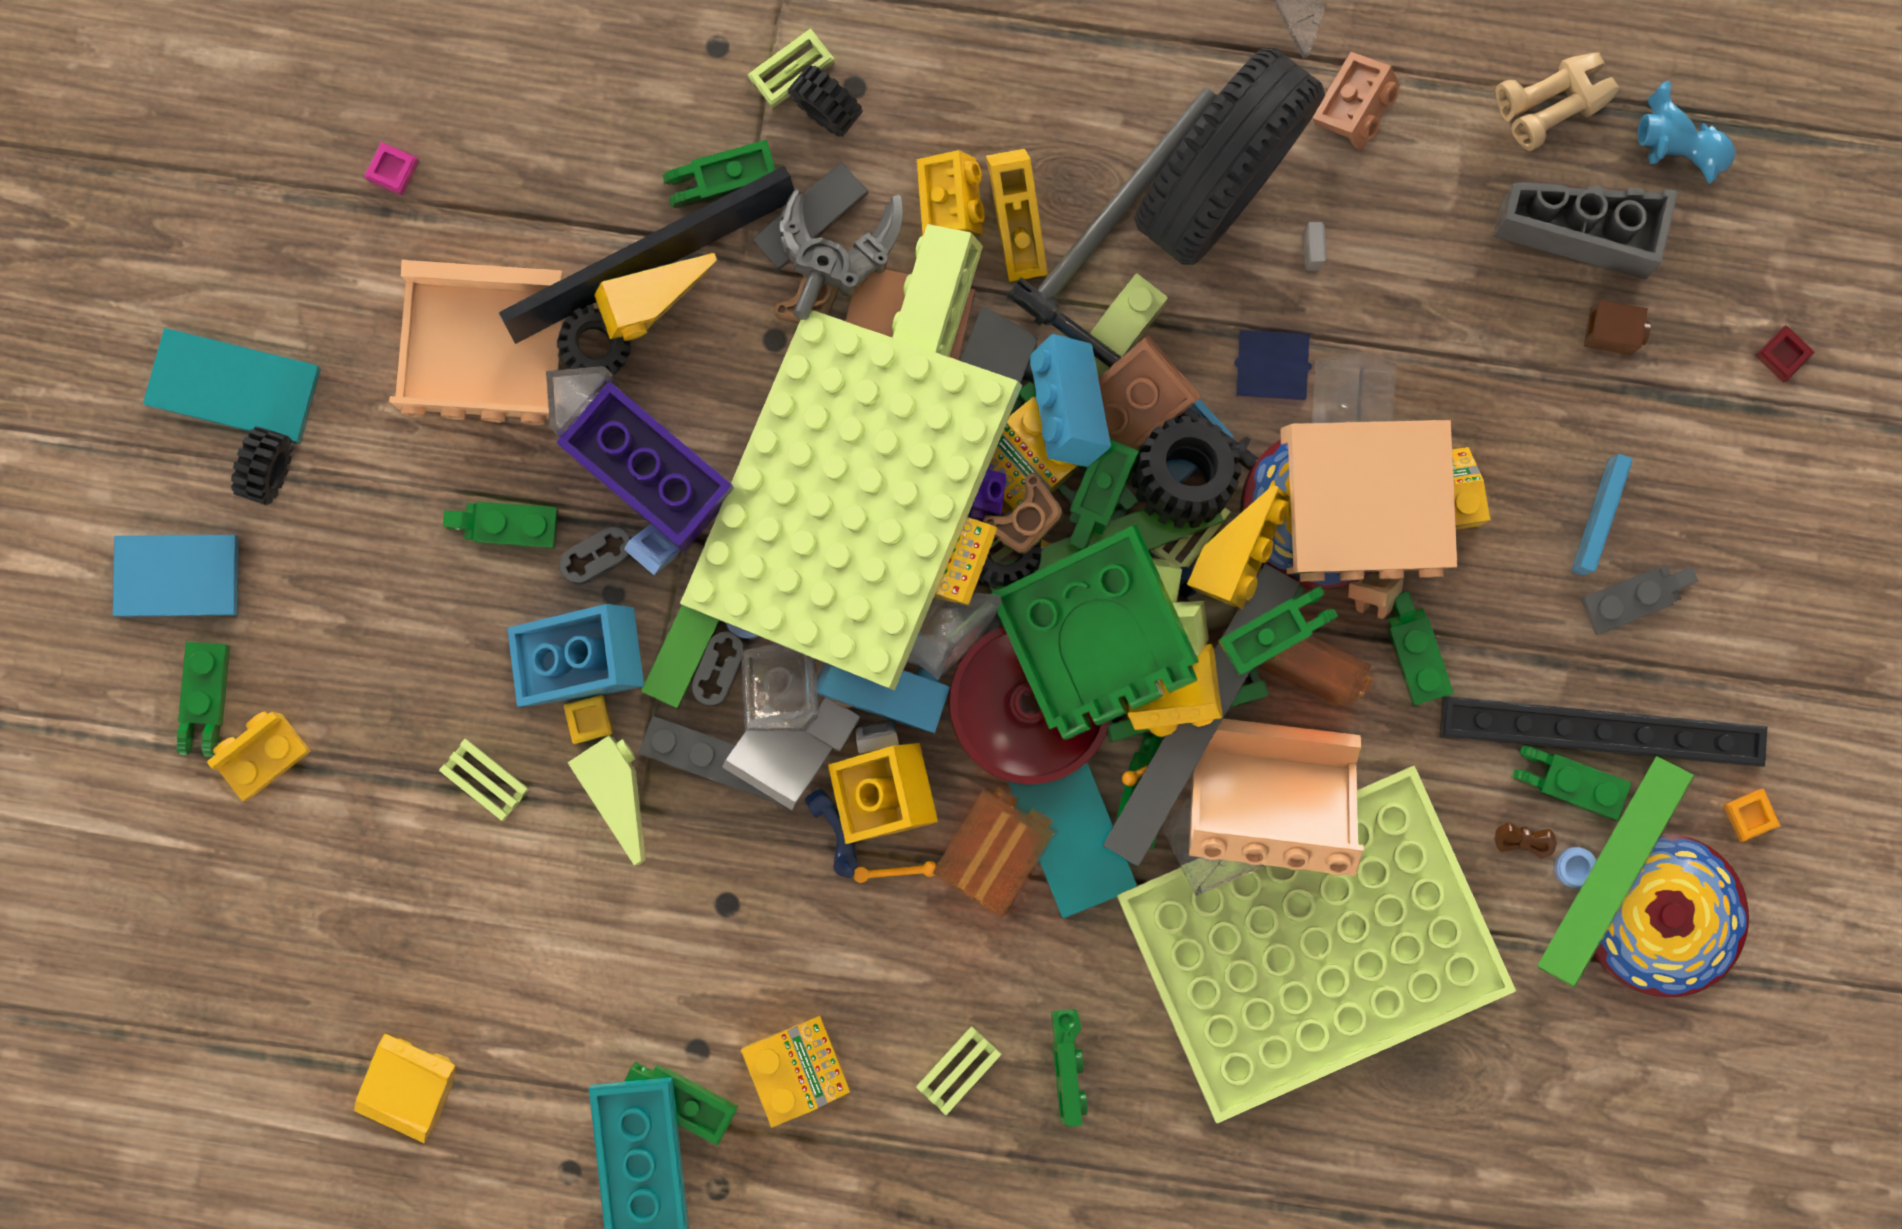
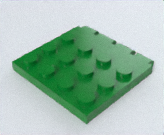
M1137 525L1124 529L989 594L1049 729L1057 727L1064 740H1068L1092 728L1087 715L1088 712L1097 726L1127 713L1128 709L1123 696H1126L1132 709L1139 708L1163 697L1164 691L1159 682L1160 679H1162L1169 693L1197 681L1192 665L1199 662Z

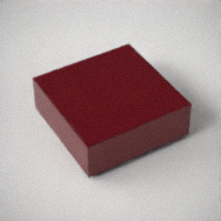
M1785 325L1755 356L1784 383L1815 352Z

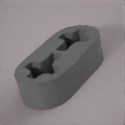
M610 527L598 532L568 549L560 559L562 575L568 581L578 585L595 580L625 563L631 555L624 548L631 538L624 530L616 527ZM613 536L617 541L624 540V543L620 546L622 552L620 555L615 556L612 552H607L599 556L598 552L609 546L607 542L609 537ZM575 556H578L581 560L594 556L595 560L584 566L586 571L584 575L580 576L577 572H569V569L574 565L572 559Z
M721 632L713 636L708 643L692 684L693 695L706 706H717L723 703L729 696L744 659L745 648L741 639L735 634ZM727 640H732V647L737 651L736 656H728L723 667H718L717 664L721 654L716 651V646L718 644L725 645ZM716 670L720 672L717 685L722 688V691L719 695L712 694L710 699L704 698L705 691L700 688L703 681L710 682Z

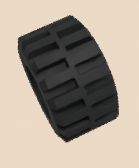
M1181 416L1178 423L1172 418L1165 421L1162 428L1157 426L1152 430L1149 438L1147 437L1132 470L1135 472L1132 477V487L1138 488L1135 494L1138 503L1145 501L1147 505L1144 511L1149 516L1154 512L1160 516L1158 522L1164 525L1170 520L1174 522V528L1182 529L1186 522H1189L1191 528L1199 527L1203 520L1206 523L1211 522L1225 508L1239 483L1237 480L1241 475L1242 466L1236 465L1240 459L1239 451L1231 450L1234 441L1229 435L1223 438L1220 435L1222 428L1215 424L1213 428L1206 426V419L1198 418L1195 423L1191 422L1190 416ZM1174 459L1190 461L1202 471L1206 484L1187 486L1178 482L1170 474L1166 462Z

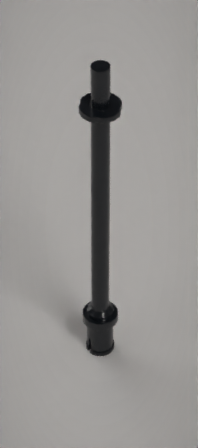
M1023 277L1018 280L1006 297L1035 317L1034 322L1037 325L1041 326L1042 323L1045 326L1052 325L1071 339L1091 343L1094 357L1109 368L1122 358L1064 315L1057 304L1058 299L1053 296L1049 299L1026 282ZM1191 407L1177 417L1180 419L1181 416H1190L1191 422L1195 423L1198 418L1205 419ZM1207 420L1206 426L1214 427V424ZM1223 431L1220 432V435H1221L1223 438H1225L1226 436H1228V435H1227L1226 433H1224ZM1246 436L1238 443L1231 438L1234 441L1231 450H1238L1240 454L1238 463L1250 471L1258 459L1256 455L1246 449L1251 439Z

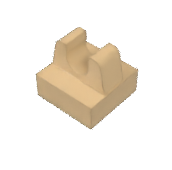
M1372 572L1363 580L1349 583L1348 598L1355 599L1356 610L1360 613H1364L1370 607V604L1376 605L1378 607V618L1383 619L1391 612L1395 598L1402 592L1403 578L1379 579V572Z

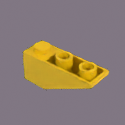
M1272 485L1203 546L1187 585L1202 595L1243 610L1246 600L1249 601L1255 594L1258 584L1256 577L1262 563L1267 562L1271 556L1274 546L1272 539L1278 525L1284 523L1288 516L1290 507L1288 501L1290 497L1278 486Z

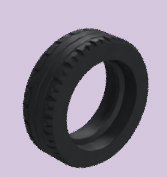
M1265 47L1259 50L1217 95L1162 168L1136 211L1134 220L1137 229L1145 236H1148L1156 245L1161 246L1169 255L1174 256V259L1181 264L1195 265L1239 217L1302 134L1325 97L1322 83L1277 48Z

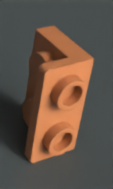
M1350 52L1325 94L1322 103L1312 117L1315 125L1348 137L1354 148L1363 150L1368 140H1371L1376 135L1380 119L1388 106H1392L1398 97L1400 83L1392 66Z

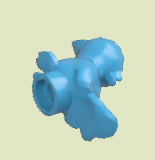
M1670 81L1662 82L1648 99V104L1653 114H1644L1641 117L1638 126V142L1640 146L1650 147L1648 153L1649 165L1658 164L1659 160L1663 159L1665 155L1684 156L1690 159L1702 171L1708 184L1716 180L1719 173L1726 171L1734 162L1735 146L1726 134L1717 131L1713 126L1708 128L1705 123H1702L1701 131L1698 132L1690 118L1673 104L1671 99L1672 84Z

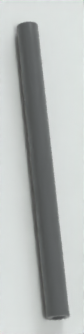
M1204 88L1037 290L1049 299L1052 296L1057 297L1160 173L1179 144L1217 97L1213 91Z

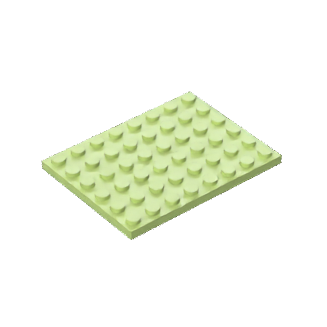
M812 310L807 320H800L731 482L734 489L722 503L680 604L895 691L1022 385L1017 380Z
M1415 765L1357 790L1358 845H1363V853L1356 876L1333 875L1331 873L1310 870H1292L1285 867L1261 864L1251 865L1244 862L1220 859L1209 860L1202 857L1117 895L1123 913L1216 1123H1220L1516 992Z

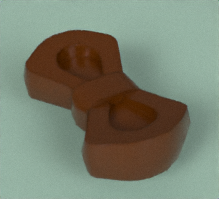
M1510 822L1498 827L1494 837L1495 844L1501 852L1522 849L1530 851L1539 858L1551 856L1557 846L1555 834L1551 829L1533 832L1525 826L1519 829Z

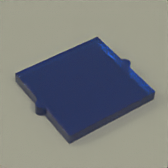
M1240 330L1238 358L1234 361V366L1237 367L1236 396L1306 400L1308 372L1312 369V365L1308 363L1310 334Z

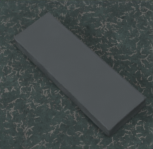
M842 161L803 194L804 221L811 239L822 235L868 195V190ZM781 214L752 239L754 244L779 271L791 261L788 258L789 254L784 252L779 234Z

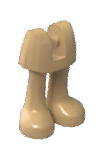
M1600 52L1565 59L1559 66V72L1529 87L1523 88L1516 80H1506L1496 86L1497 103L1503 118L1507 122L1521 116L1532 107L1563 91L1568 96L1538 113L1527 114L1514 121L1511 126L1512 134L1524 149L1532 151L1544 144L1546 131L1579 112L1582 116L1589 117L1602 109L1618 94L1620 88L1613 77L1602 80L1594 85L1588 79L1589 76L1605 66Z

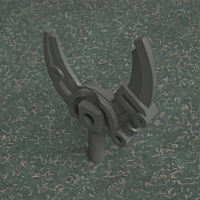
M794 190L791 193L781 214L779 227L781 245L784 252L789 254L788 258L794 263L795 272L803 274L808 278L794 309V316L801 320L809 318L823 284L839 288L840 293L844 296H851L855 293L856 287L867 280V276L873 271L876 273L884 272L888 260L887 255L893 248L901 229L903 218L901 195L893 196L891 204L885 206L883 217L872 235L869 232L854 242L853 249L846 251L841 244H836L823 237L811 239L803 215L804 196L800 195L801 192L799 190Z

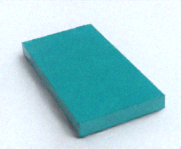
M164 328L143 404L147 407L248 432L251 429L254 430L255 426L289 436L293 443L301 444L321 368L318 365Z
M1085 763L1072 774L1049 783L1026 785L1008 782L1062 919L1113 899L1117 895L1137 887L1127 860L1103 847L1113 825L1088 763Z
M673 1077L591 1084L588 1089L604 1229H689Z

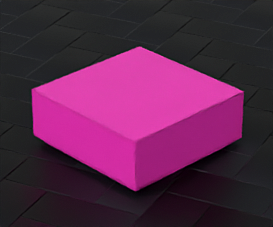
M380 142L364 178L369 182L403 196L419 160L417 157Z

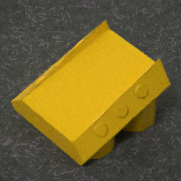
M1212 644L1205 645L1200 655H1197L1199 662L1192 665L1197 677L1196 682L1169 693L1162 679H1160L1159 682L1164 691L1163 697L1136 709H1132L1128 703L1129 712L1127 714L1135 730L1149 729L1154 735L1163 737L1172 734L1177 729L1178 724L1191 723L1200 727L1210 724L1214 719L1223 718Z
M384 1034L377 1046L357 1096L354 1111L425 1143L438 1123L454 1083L456 1065L452 1064L448 1057L437 1053L429 1054L412 1046L410 1042Z

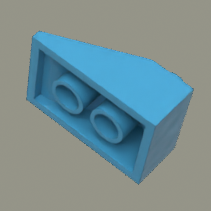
M604 604L507 628L517 707L608 695L644 687L634 607Z

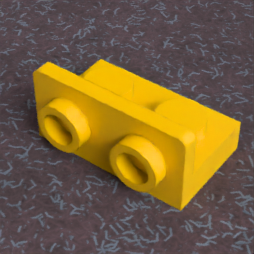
M960 150L916 159L923 236L927 224L970 232L974 236L982 235L985 210L979 196L978 184L981 183L982 174L976 159Z
M264 711L257 714L246 723L247 731L236 739L229 737L213 749L215 756L207 761L212 769L219 770L238 797L244 802L250 800L311 752L281 713L270 712L267 714Z

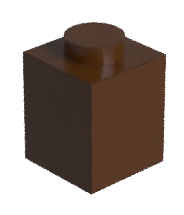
M1600 299L1590 308L1584 346L1626 355L1633 354L1641 348V345H1646L1650 335L1651 323L1646 321L1648 308Z

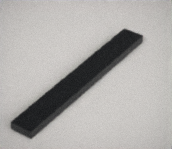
M784 166L500 311L499 315L514 343L517 344L567 318L568 315L571 316L574 310L578 308L582 310L587 305L596 303L595 293L601 282L672 264L786 205L787 199L795 190L791 176Z
M1444 696L1442 697L1439 737L1765 767L1768 726Z

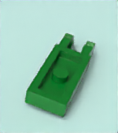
M766 139L692 160L691 164L664 172L662 177L664 184L675 185L689 181L693 177L696 178L698 187L675 193L669 198L671 207L680 208L696 204L700 200L706 202L726 196L776 169Z
M1321 586L1294 601L1291 598L1218 640L1238 676L1245 674L1313 635L1312 631L1338 617L1333 608L1325 610L1317 615L1314 620L1306 623L1300 613V608L1317 602L1325 594Z
M197 642L185 643L178 715L180 725L177 731L176 742L179 755H188L191 752L195 724L205 725L201 743L204 757H213L215 755L213 749L218 743L219 728L223 726L230 655L229 645Z
M1522 746L1521 756H1524L1529 761L1544 764L1547 768L1543 779L1522 769H1514L1512 779L1539 789L1538 792L1613 821L1619 820L1632 782L1557 754L1550 755L1529 746Z

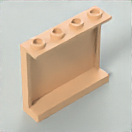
M402 260L400 276L406 281L398 375L396 397L390 396L389 403L401 410V415L409 417H425V411L441 412L442 418L452 420H464L465 414L481 415V420L496 423L505 422V417H520L521 423L529 425H544L545 419L556 420L561 369L557 340L565 319L515 344L499 312L566 278L563 271Z
M1451 420L1290 424L1281 428V445L1288 444L1293 567L1286 568L1287 575L1300 574V582L1325 581V573H1340V580L1365 579L1364 572H1379V579L1404 578V571L1419 570V578L1444 577L1443 569L1457 567Z
M1223 719L1192 772L1189 856L1203 857L1209 860L1220 859L1244 862L1251 865L1261 864L1285 867L1292 870L1326 872L1333 875L1356 876L1363 853V845H1358L1356 763L1361 750V735Z

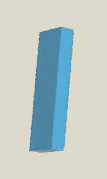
M1617 454L1608 460L1571 572L1585 576L1596 571L1633 462L1631 461L1632 458Z

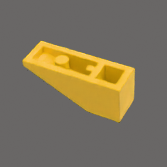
M1025 149L987 155L990 185L1008 281H1018L1021 277L1029 279L1048 275L1031 159Z
M715 253L601 282L595 293V298L610 339L623 336L624 340L628 341L645 335L647 330L708 274L717 261Z

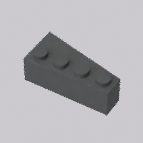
M1514 183L1501 202L1493 237L1646 280L1662 262L1678 190H1663L1659 193L1644 192V189L1627 188L1626 191L1604 190V187L1599 186L1574 189L1567 188L1566 185Z

